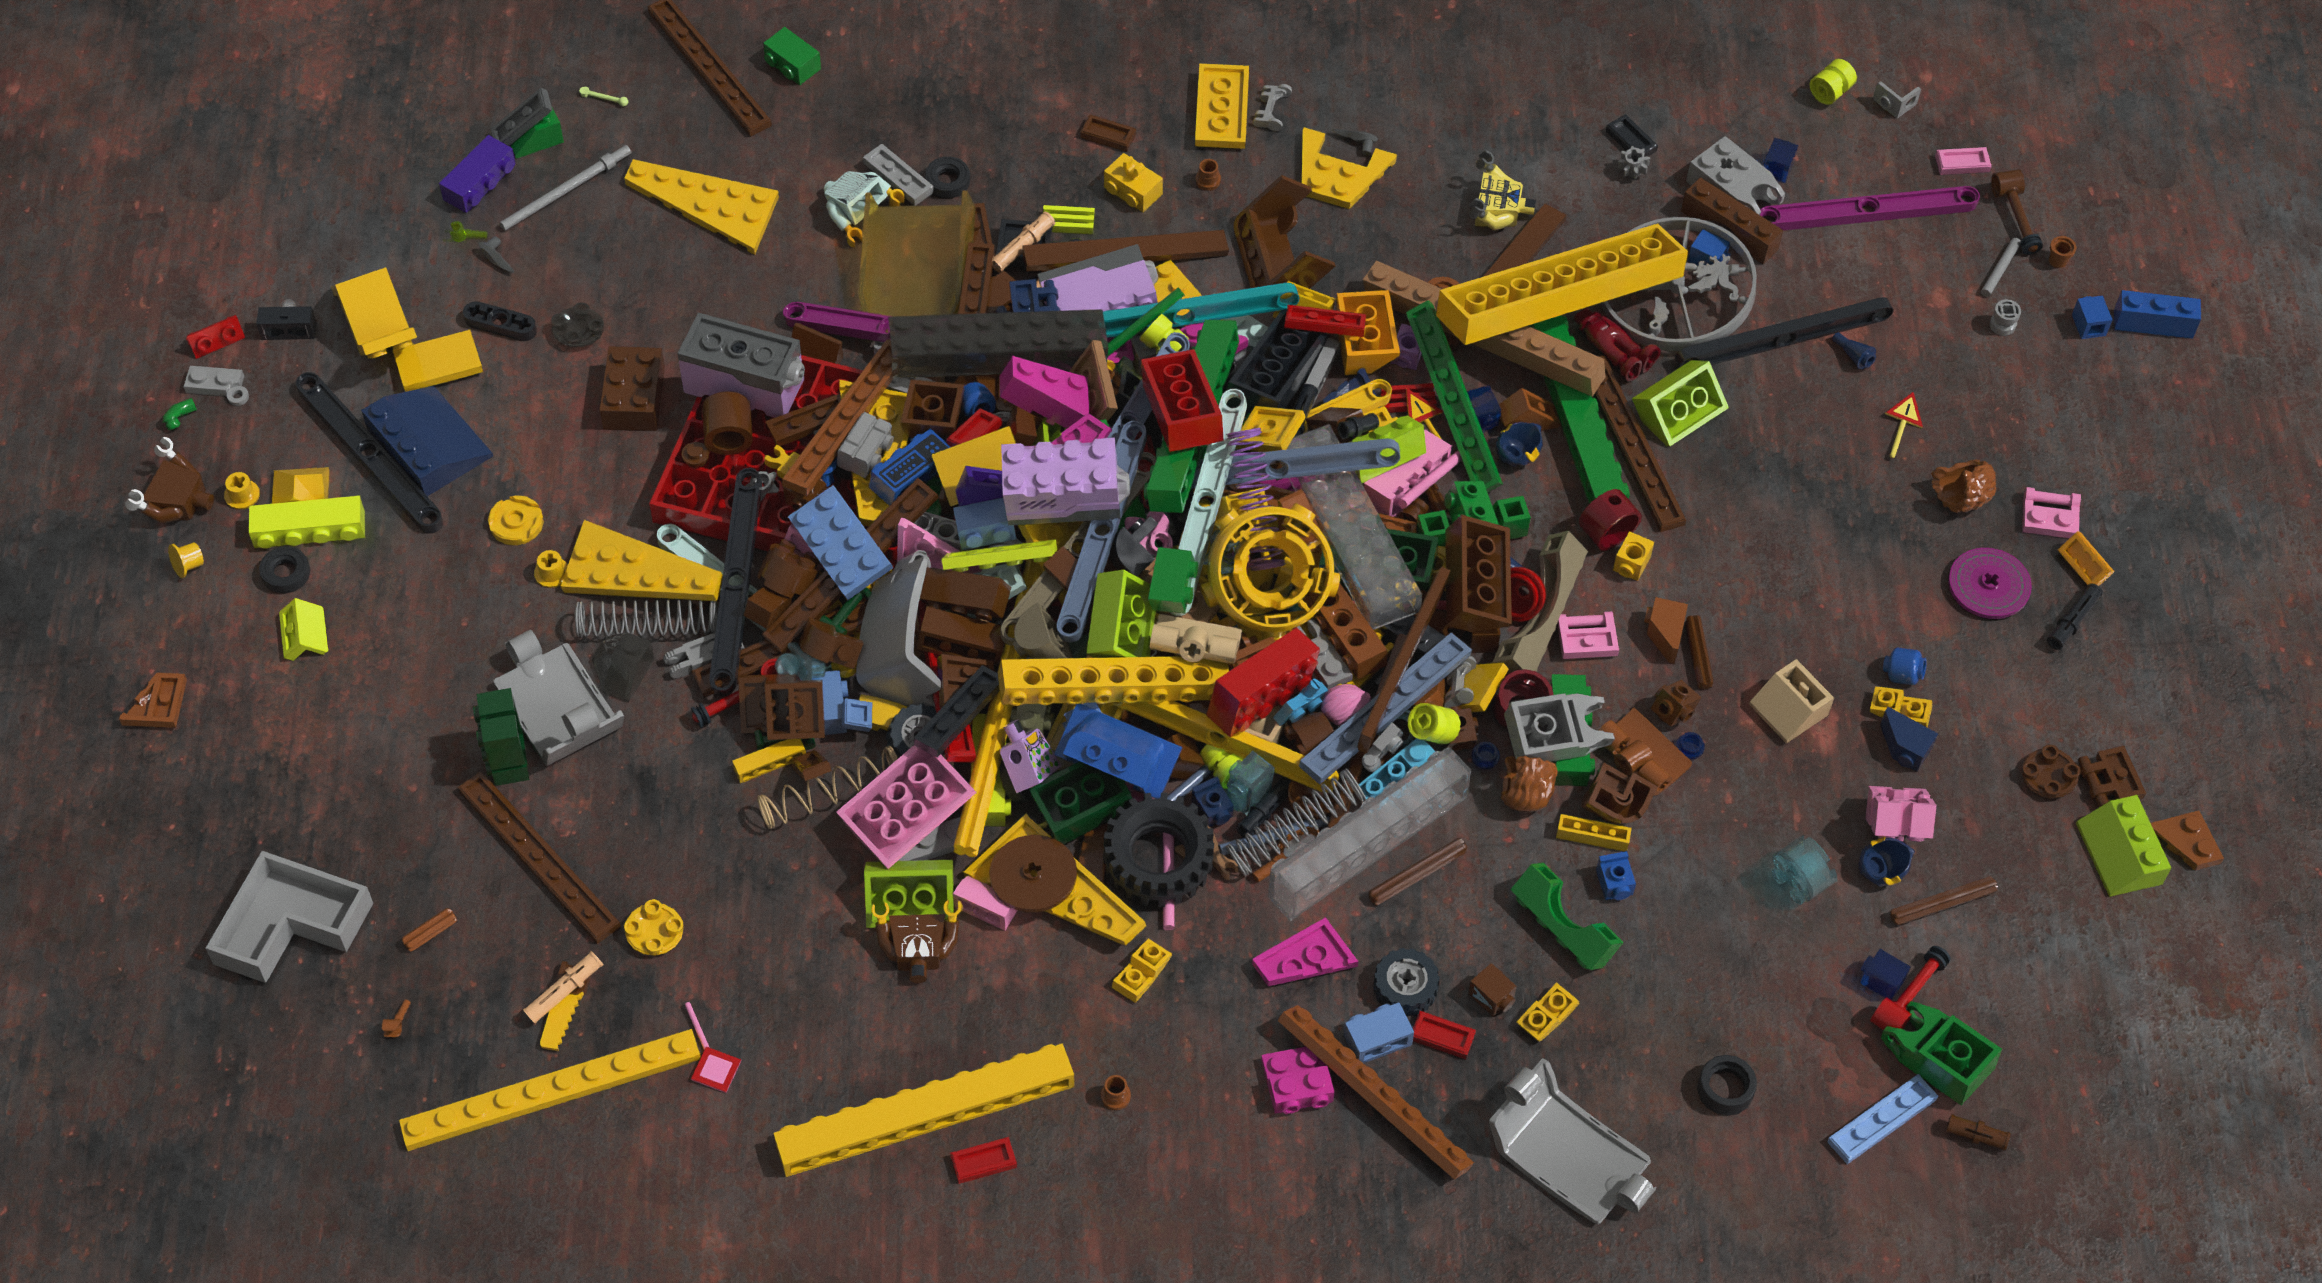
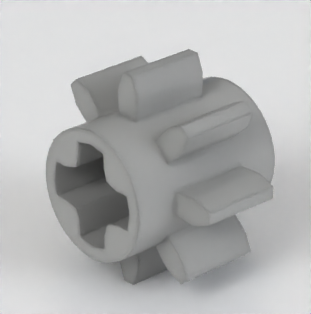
M1631 146V149L1627 150V152L1621 151L1618 168L1624 169V177L1629 176L1637 179L1641 174H1647L1650 157H1644L1645 149Z

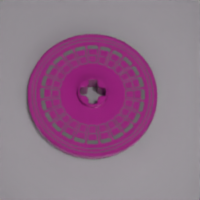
M1976 548L1963 553L1954 561L1948 577L1951 594L1958 604L1968 612L1988 619H2001L2018 613L2027 604L2032 590L2031 578L2024 565L2011 554L1994 548ZM1985 581L1988 582V583L1994 582L1995 585H1993L1992 583L1987 585V584L1985 583Z

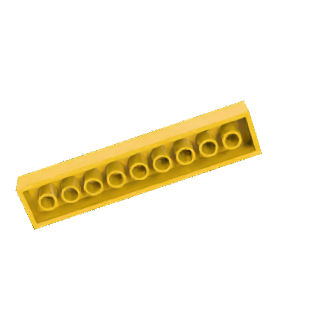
M1657 223L1439 290L1436 316L1464 345L1471 344L1684 276L1688 251Z

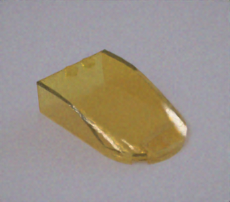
M962 191L961 205L879 207L872 194L866 193L859 299L863 312L949 325L959 311L968 243H973L976 207L968 191ZM889 327L885 332H895L898 327Z

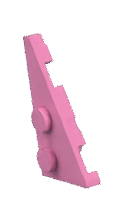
M905 518L900 519L898 524L897 562L918 550H922L927 553L926 555L931 562V568L943 569L941 559L947 553L959 552L956 548ZM979 565L970 566L969 570L964 571V573H978L982 569L979 568Z

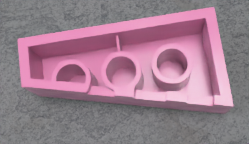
M1424 430L1426 453L1366 481L1360 500L1362 502L1361 509L1397 518L1400 510L1404 509L1398 505V500L1448 459L1452 446L1429 431Z

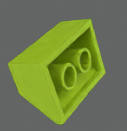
M1691 360L1632 398L1642 423L1666 446L1673 445L1729 408L1709 361Z
M1407 415L1399 417L1396 421L1385 426L1378 427L1364 436L1354 438L1351 442L1393 439L1399 444L1400 460L1397 464L1390 467L1346 471L1343 473L1359 483H1364L1425 454L1424 425ZM1390 448L1383 449L1380 452L1384 457H1390L1395 453Z
M1126 570L1097 574L1087 643L1088 655L1094 658L1150 657V640L1156 610H1152L1148 600L1151 584Z
M2138 795L2109 801L2076 822L2109 897L2163 885L2171 870V866Z
M953 860L897 861L889 869L881 862H866L864 870L866 928H876L875 923L878 922L877 917L871 912L873 903L875 905V913L878 915H882L886 910L884 902L888 904L889 913L886 916L888 921L889 916L945 914V919H947L948 915L944 911V903L949 900V910L954 913Z

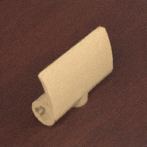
M1160 614L1157 624L1153 626L1150 649L1180 654L1183 659L1189 662L1207 659L1234 664L1242 629Z

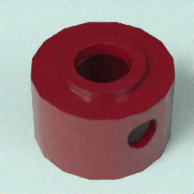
M1613 489L1593 500L1581 514L1578 524L1600 550L1606 551L1623 543L1629 531L1633 533L1637 529L1642 515L1621 490Z
M1523 669L1510 673L1505 677L1493 696L1492 709L1495 718L1500 725L1508 729L1504 714L1512 698L1521 697L1527 700L1554 695L1552 686L1545 677L1536 671Z

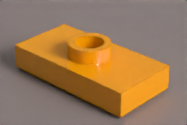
M2077 531L2058 549L2060 554L2087 585L2093 583L2100 586L2115 572L2081 532Z

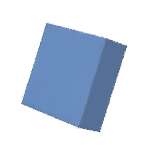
M845 698L842 702V728L869 732L872 728V702Z

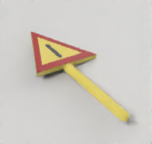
M1914 392L1885 413L1901 420L1890 458H1895L1906 423L1921 429L1923 428Z

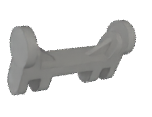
M1289 85L1263 86L1260 100L1267 102L1265 110L1256 111L1253 120L1254 126L1269 128L1272 131H1280L1282 129V122L1274 118L1272 111L1276 100L1291 95L1292 88Z
M1469 656L1447 675L1446 682L1447 685L1452 686V690L1445 694L1444 706L1446 708L1459 706L1463 703L1467 704L1473 700V691L1469 688H1464L1465 675L1476 667V660L1472 656Z

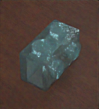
M1254 751L1243 761L1237 760L1229 770V782L1227 783V796L1234 805L1233 809L1238 812L1241 811L1246 816L1250 812L1251 806L1261 801L1270 791L1275 769Z

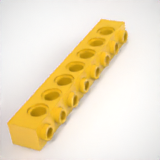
M1182 656L1001 660L998 681L1001 704H1011L1014 706L1023 704L1050 705L1052 703L1075 705L1079 703L1106 704L1108 702L1135 703L1153 701L1161 703L1164 701H1210L1216 680L1229 672L1228 663L1207 659L1189 662L1183 659Z

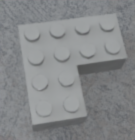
M262 851L209 941L206 950L213 965L266 983L293 934L347 952L369 913L373 901L366 886Z

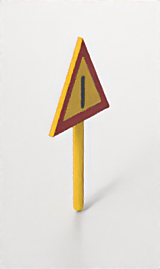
M1406 388L1408 416L1419 423L1424 421L1430 432L1441 439L1429 419L1443 413V411Z

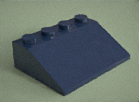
M435 386L384 396L361 410L367 430L426 496L431 495L493 457L490 449Z

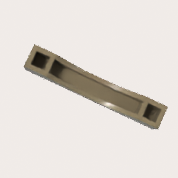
M1569 531L1548 535L1539 555L1541 580L1546 589V600L1541 611L1530 619L1519 633L1501 642L1492 663H1504L1509 669L1505 676L1516 670L1523 669L1537 672L1541 659L1547 650V645L1556 629V624L1565 608L1566 601L1588 553Z

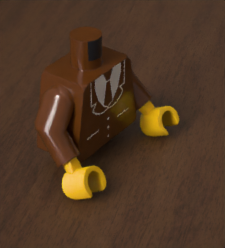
M949 900L944 903V911L948 915L947 919H945V914L889 916V921L886 920V916L889 913L888 904L884 902L886 910L882 915H878L875 913V905L873 903L871 912L877 917L878 921L875 923L879 947L889 960L897 962L898 970H909V980L911 982L923 983L927 981V970H937L940 967L941 960L948 958L957 944L959 931L957 915L963 909L961 901H958V910L954 913L948 908Z

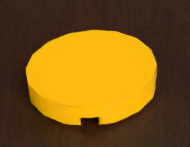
M517 495L510 496L508 500L497 502L490 510L488 517L491 534L496 540L507 545H521L535 539L541 532L544 523L542 511L536 501L526 496Z

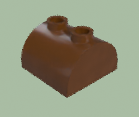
M911 379L900 422L904 433L913 439L916 435H922L931 429L947 443L946 439L956 430L964 395V384Z

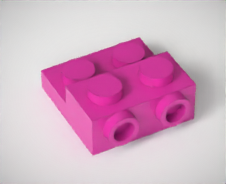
M1307 1047L1262 1055L1261 1061L1275 1113L1292 1114L1301 1108H1322L1333 1102L1334 1088L1328 1066H1325V1063Z

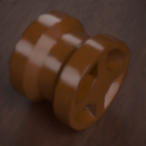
M1417 498L1406 508L1401 509L1397 514V518L1417 523L1418 515L1431 513V510L1424 501Z

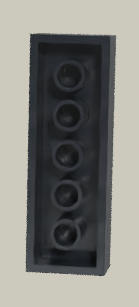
M1287 309L1281 310L1229 381L1227 390L1238 389L1244 393L1247 402L1244 417L1251 413L1255 406L1285 409L1312 371L1331 333L1284 328ZM1233 397L1227 401L1226 405L1229 408H1237L1241 404V400Z

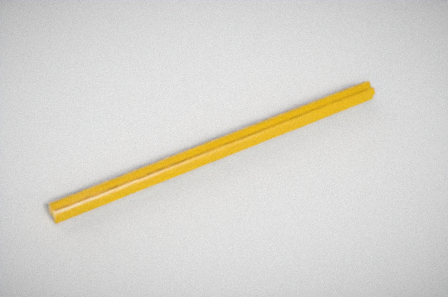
M1026 559L1022 577L1028 589L1017 594L1014 608L1043 573L1039 563L1034 562V559ZM1016 625L1009 626L1008 637L1015 638ZM1005 644L1001 660L1027 659L1028 654L1020 656L1014 646ZM1000 691L990 701L969 785L976 791V794L964 803L953 845L954 852L960 856L966 854L969 857H976L978 854L1002 758L1000 749L1005 746L1007 738L1003 727L1010 723L1014 705L1001 704Z

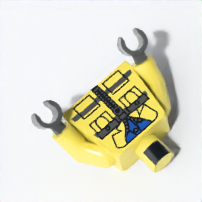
M1490 151L1482 152L1479 155L1480 159L1476 161V167L1479 170L1486 169V173L1483 172L1479 199L1476 198L1469 204V208H1471L1469 216L1472 219H1476L1475 226H1488L1496 231L1505 227L1516 226L1518 213L1534 215L1536 200L1521 198L1522 183L1514 181L1504 174L1496 164H1493L1494 156Z

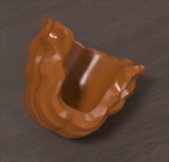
M1974 459L1955 463L1950 468L1937 467L1931 473L1933 477L1932 487L1937 492L1938 499L1942 501L1944 507H1949L1955 513L1977 510L1983 504L1992 500L1996 493V474L1992 465L1986 461Z
M1513 756L1505 758L1507 775L1504 777L1501 799L1504 801V804L1513 810L1527 812L1545 808L1555 790V781L1558 773L1555 763L1527 756H1520L1517 759Z

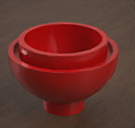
M1512 567V620L1518 622L1527 621L1535 617L1543 608L1546 600V589L1543 581L1534 571L1525 567ZM1523 585L1528 588V590H1529V593H1528V594H1526V593L1523 591V589H1522V586H1523Z

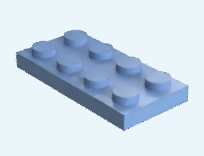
M834 485L788 516L847 600L893 569L889 560Z

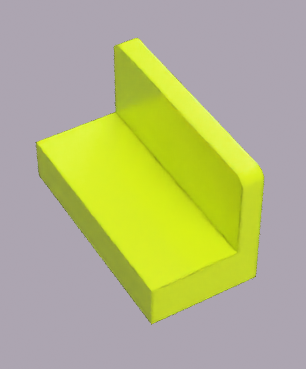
M294 598L279 612L284 658L294 661L305 650L324 655L328 652L323 607Z

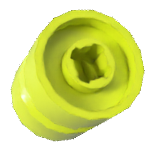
M1835 59L1810 80V90L1819 102L1830 105L1856 83L1857 75L1850 63L1843 59Z
M1161 314L1142 334L1139 340L1149 349L1155 348L1157 354L1165 341L1163 338L1167 339L1174 332L1184 333L1180 329L1174 330L1172 328L1173 323ZM1170 341L1171 348L1179 352L1182 348L1181 344L1176 341Z
M1420 703L1409 714L1408 728L1415 738L1438 744H1448L1458 736L1460 719L1458 714L1450 708L1430 703Z
M1207 744L1200 752L1204 764L1210 771H1214V777H1218L1220 785L1224 789L1232 788L1241 783L1252 770V765L1249 761L1235 754L1227 753L1224 749Z

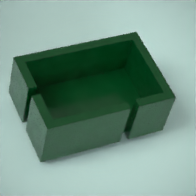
M511 688L476 694L478 705L473 706V713L478 726V730H476L478 746L481 748L487 776H493L496 786L530 780L523 730Z

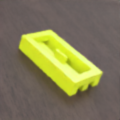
M1043 206V212H1048L1055 221H1063L1055 222L1052 232L1093 234L1095 208Z

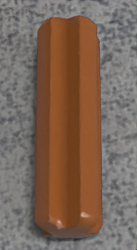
M446 908L403 936L402 942L406 949L410 952L414 951L456 923L455 914L451 909Z

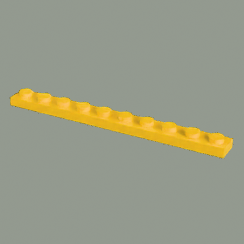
M690 1029L400 1119L399 1122L408 1151L689 1064L700 1060L701 1057L693 1031Z

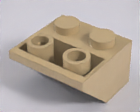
M1796 659L1776 672L1754 696L1749 705L1785 743H1788L1827 717L1834 697Z

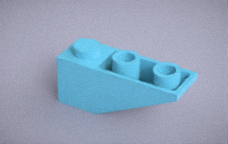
M1416 738L1358 784L1366 797V802L1374 809L1418 787L1440 770L1439 755L1425 740Z

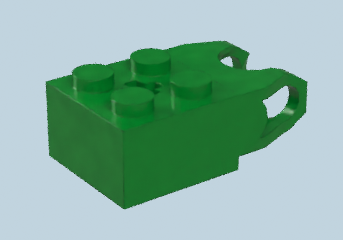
M1910 1001L1906 1010L1912 1014L1910 1022L1917 1031L1909 1032L1901 1028L1887 1026L1883 1030L1881 1039L1901 1064L1915 1074H1919L1925 1081L1962 1106L1996 1068L2002 1048L1954 1015L1949 1017L1938 1009ZM1913 1010L1917 1011L1923 1019L1917 1017ZM1890 1035L1894 1036L1899 1044L1895 1043Z

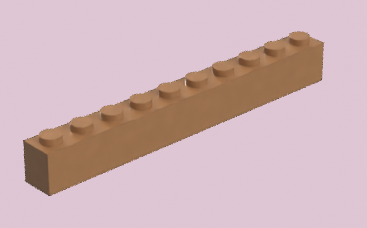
M1377 260L1363 278L1365 291L1389 290L1393 310L1407 315V311L1429 300L1433 303L1437 313L1439 290H1441L1437 286ZM1439 319L1443 331L1446 332V333H1448V334H1450V335H1453V336L1457 337V336ZM1529 326L1471 343L1589 396L1594 395L1606 377L1603 358Z

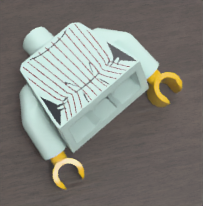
M849 171L843 174L836 182L828 181L824 186L828 213L841 231L845 230L847 233V243L853 248L855 247V241L852 237H858L863 242L861 229L852 228L851 224H858L887 196L889 197V206L892 209L897 210L899 209L900 202L904 203V192L900 189H890L891 185L874 172L859 173Z

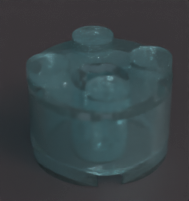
M1801 835L1773 855L1772 859L1775 866L1771 870L1773 877L1779 884L1786 883L1791 889V897L1799 905L1809 902L1837 882L1835 868L1830 871L1826 864L1830 861L1829 857L1820 845L1810 837L1804 840V835Z

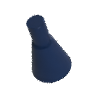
M1839 332L1833 335L1832 341L1843 348L1858 369L1868 368L1875 362V347L1849 340Z

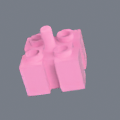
M1869 786L1866 820L1871 825L1874 835L1878 836V838L1884 836L1886 838H1896L1902 842L1904 841V835H1907L1908 840L1916 842L1924 841V838H1933L1936 804L1933 799H1930V794L1926 789L1903 788V790L1893 789L1892 787Z

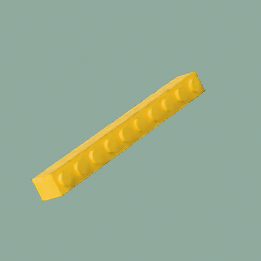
M1063 1043L1056 1046L1050 1044L1030 1054H1017L1010 1060L1001 1063H988L981 1069L972 1072H959L952 1078L943 1081H930L923 1087L914 1090L904 1089L888 1098H874L868 1101L867 1104L859 1107H845L830 1116H816L804 1124L784 1126L774 1133L775 1144L785 1176L788 1177L1073 1088L1074 1073Z

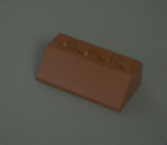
M1461 515L1445 530L1446 569L1451 570L1446 585V626L1468 632L1509 627L1512 624L1510 528Z

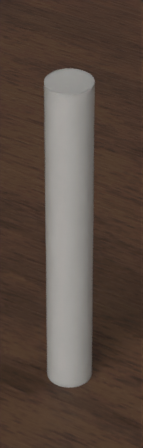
M2011 239L1981 290L1983 296L1990 297L2019 248L2020 239Z

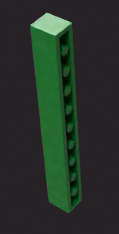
M1565 315L1528 325L1576 347L1574 337L1569 335L1568 320ZM1544 376L1588 503L1590 504L1601 494L1613 489L1621 490L1629 499V487L1627 483L1622 481L1621 465L1618 461L1615 462L1613 443L1611 440H1607L1605 421L1599 418L1596 398H1592V396Z
M1205 320L1202 330L1197 332V344L1192 347L1197 354L1218 405L1239 344L1236 320ZM1162 435V446L1157 448L1156 463L1150 468V481L1144 485V499L1148 500L1150 511L1183 513L1205 445L1169 452Z

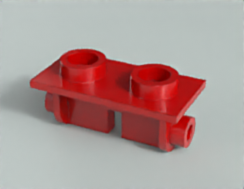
M236 315L226 317L227 319L187 335V343L192 348L196 359L246 338Z

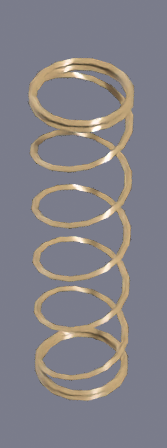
M891 746L885 747L882 752L883 771L885 770V754L889 766L898 759ZM861 756L859 757L857 762V776L859 789L856 786L853 779L850 777V775L842 767L837 765L834 767L832 772L834 798L832 797L826 786L822 783V781L819 778L815 777V779L821 784V786L824 788V790L826 791V793L828 794V796L834 804L837 805L838 802L835 787V770L837 768L844 772V774L851 781V783L853 784L854 788L858 793L862 790L860 778L861 759H865L872 766L877 775H880L877 768L868 758ZM810 780L807 781L809 808L792 786L786 784L783 787L782 804L784 818L767 796L763 794L757 796L761 814L770 830L774 829L775 823L767 801L774 808L782 822L787 824L785 806L786 787H789L796 794L807 812L812 814Z

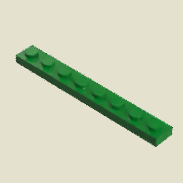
M1427 300L1407 311L1406 314L1470 481H1484L1488 493L1500 487L1503 483L1439 318L1436 316L1434 305Z

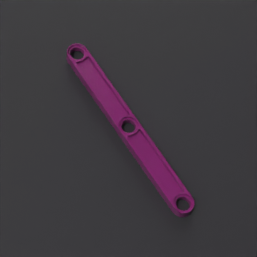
M1971 186L1772 205L1760 209V216H1772L1776 220L1771 222L1782 230H1794L1970 212L1976 209L1980 194L1978 190ZM1961 196H1970L1974 201L1965 202L1961 199ZM1866 205L1871 206L1875 211L1866 212L1862 207Z
M792 302L783 309L786 324L792 328L795 323H800L823 333L885 342L887 339L900 345L974 356L978 352L994 358L1002 350L999 336L989 331L804 302ZM794 312H802L799 317H790ZM889 327H898L895 332H885ZM988 342L996 343L991 348L982 347L985 343Z

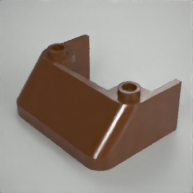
M1281 175L1237 215L1233 227L1251 288L1290 281L1311 289L1336 267L1335 262L1307 251L1302 252L1294 260L1287 233L1297 224L1298 214L1295 206L1312 192L1310 186Z

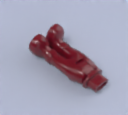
M1585 308L1573 318V321L1579 325V330L1587 337L1589 343L1605 355L1617 369H1620L1621 376L1627 381H1634L1639 377L1640 372L1646 373L1660 356L1661 350L1658 346L1649 344L1641 350V347L1634 343L1620 326L1607 317L1601 316L1598 311L1592 312L1589 308Z

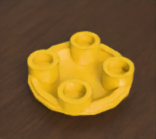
M655 899L648 900L645 905H641L632 911L624 925L627 942L632 948L642 954L654 956L667 953L675 948L682 938L684 928L679 914L673 908L661 904L660 901Z

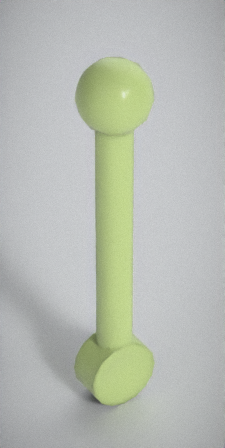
M582 87L579 90L581 97L592 96L619 103L622 107L628 105L626 97L617 98L593 92L588 87Z

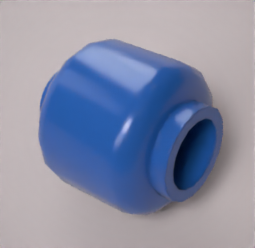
M971 382L965 385L960 408L961 412L968 419L979 408L993 414L996 409V400L984 384L978 382Z
M1897 647L1891 652L1890 656H1885L1883 671L1888 672L1889 680L1893 683L1915 685L1919 679H1924L1927 664L1926 658H1922V654L1918 650Z

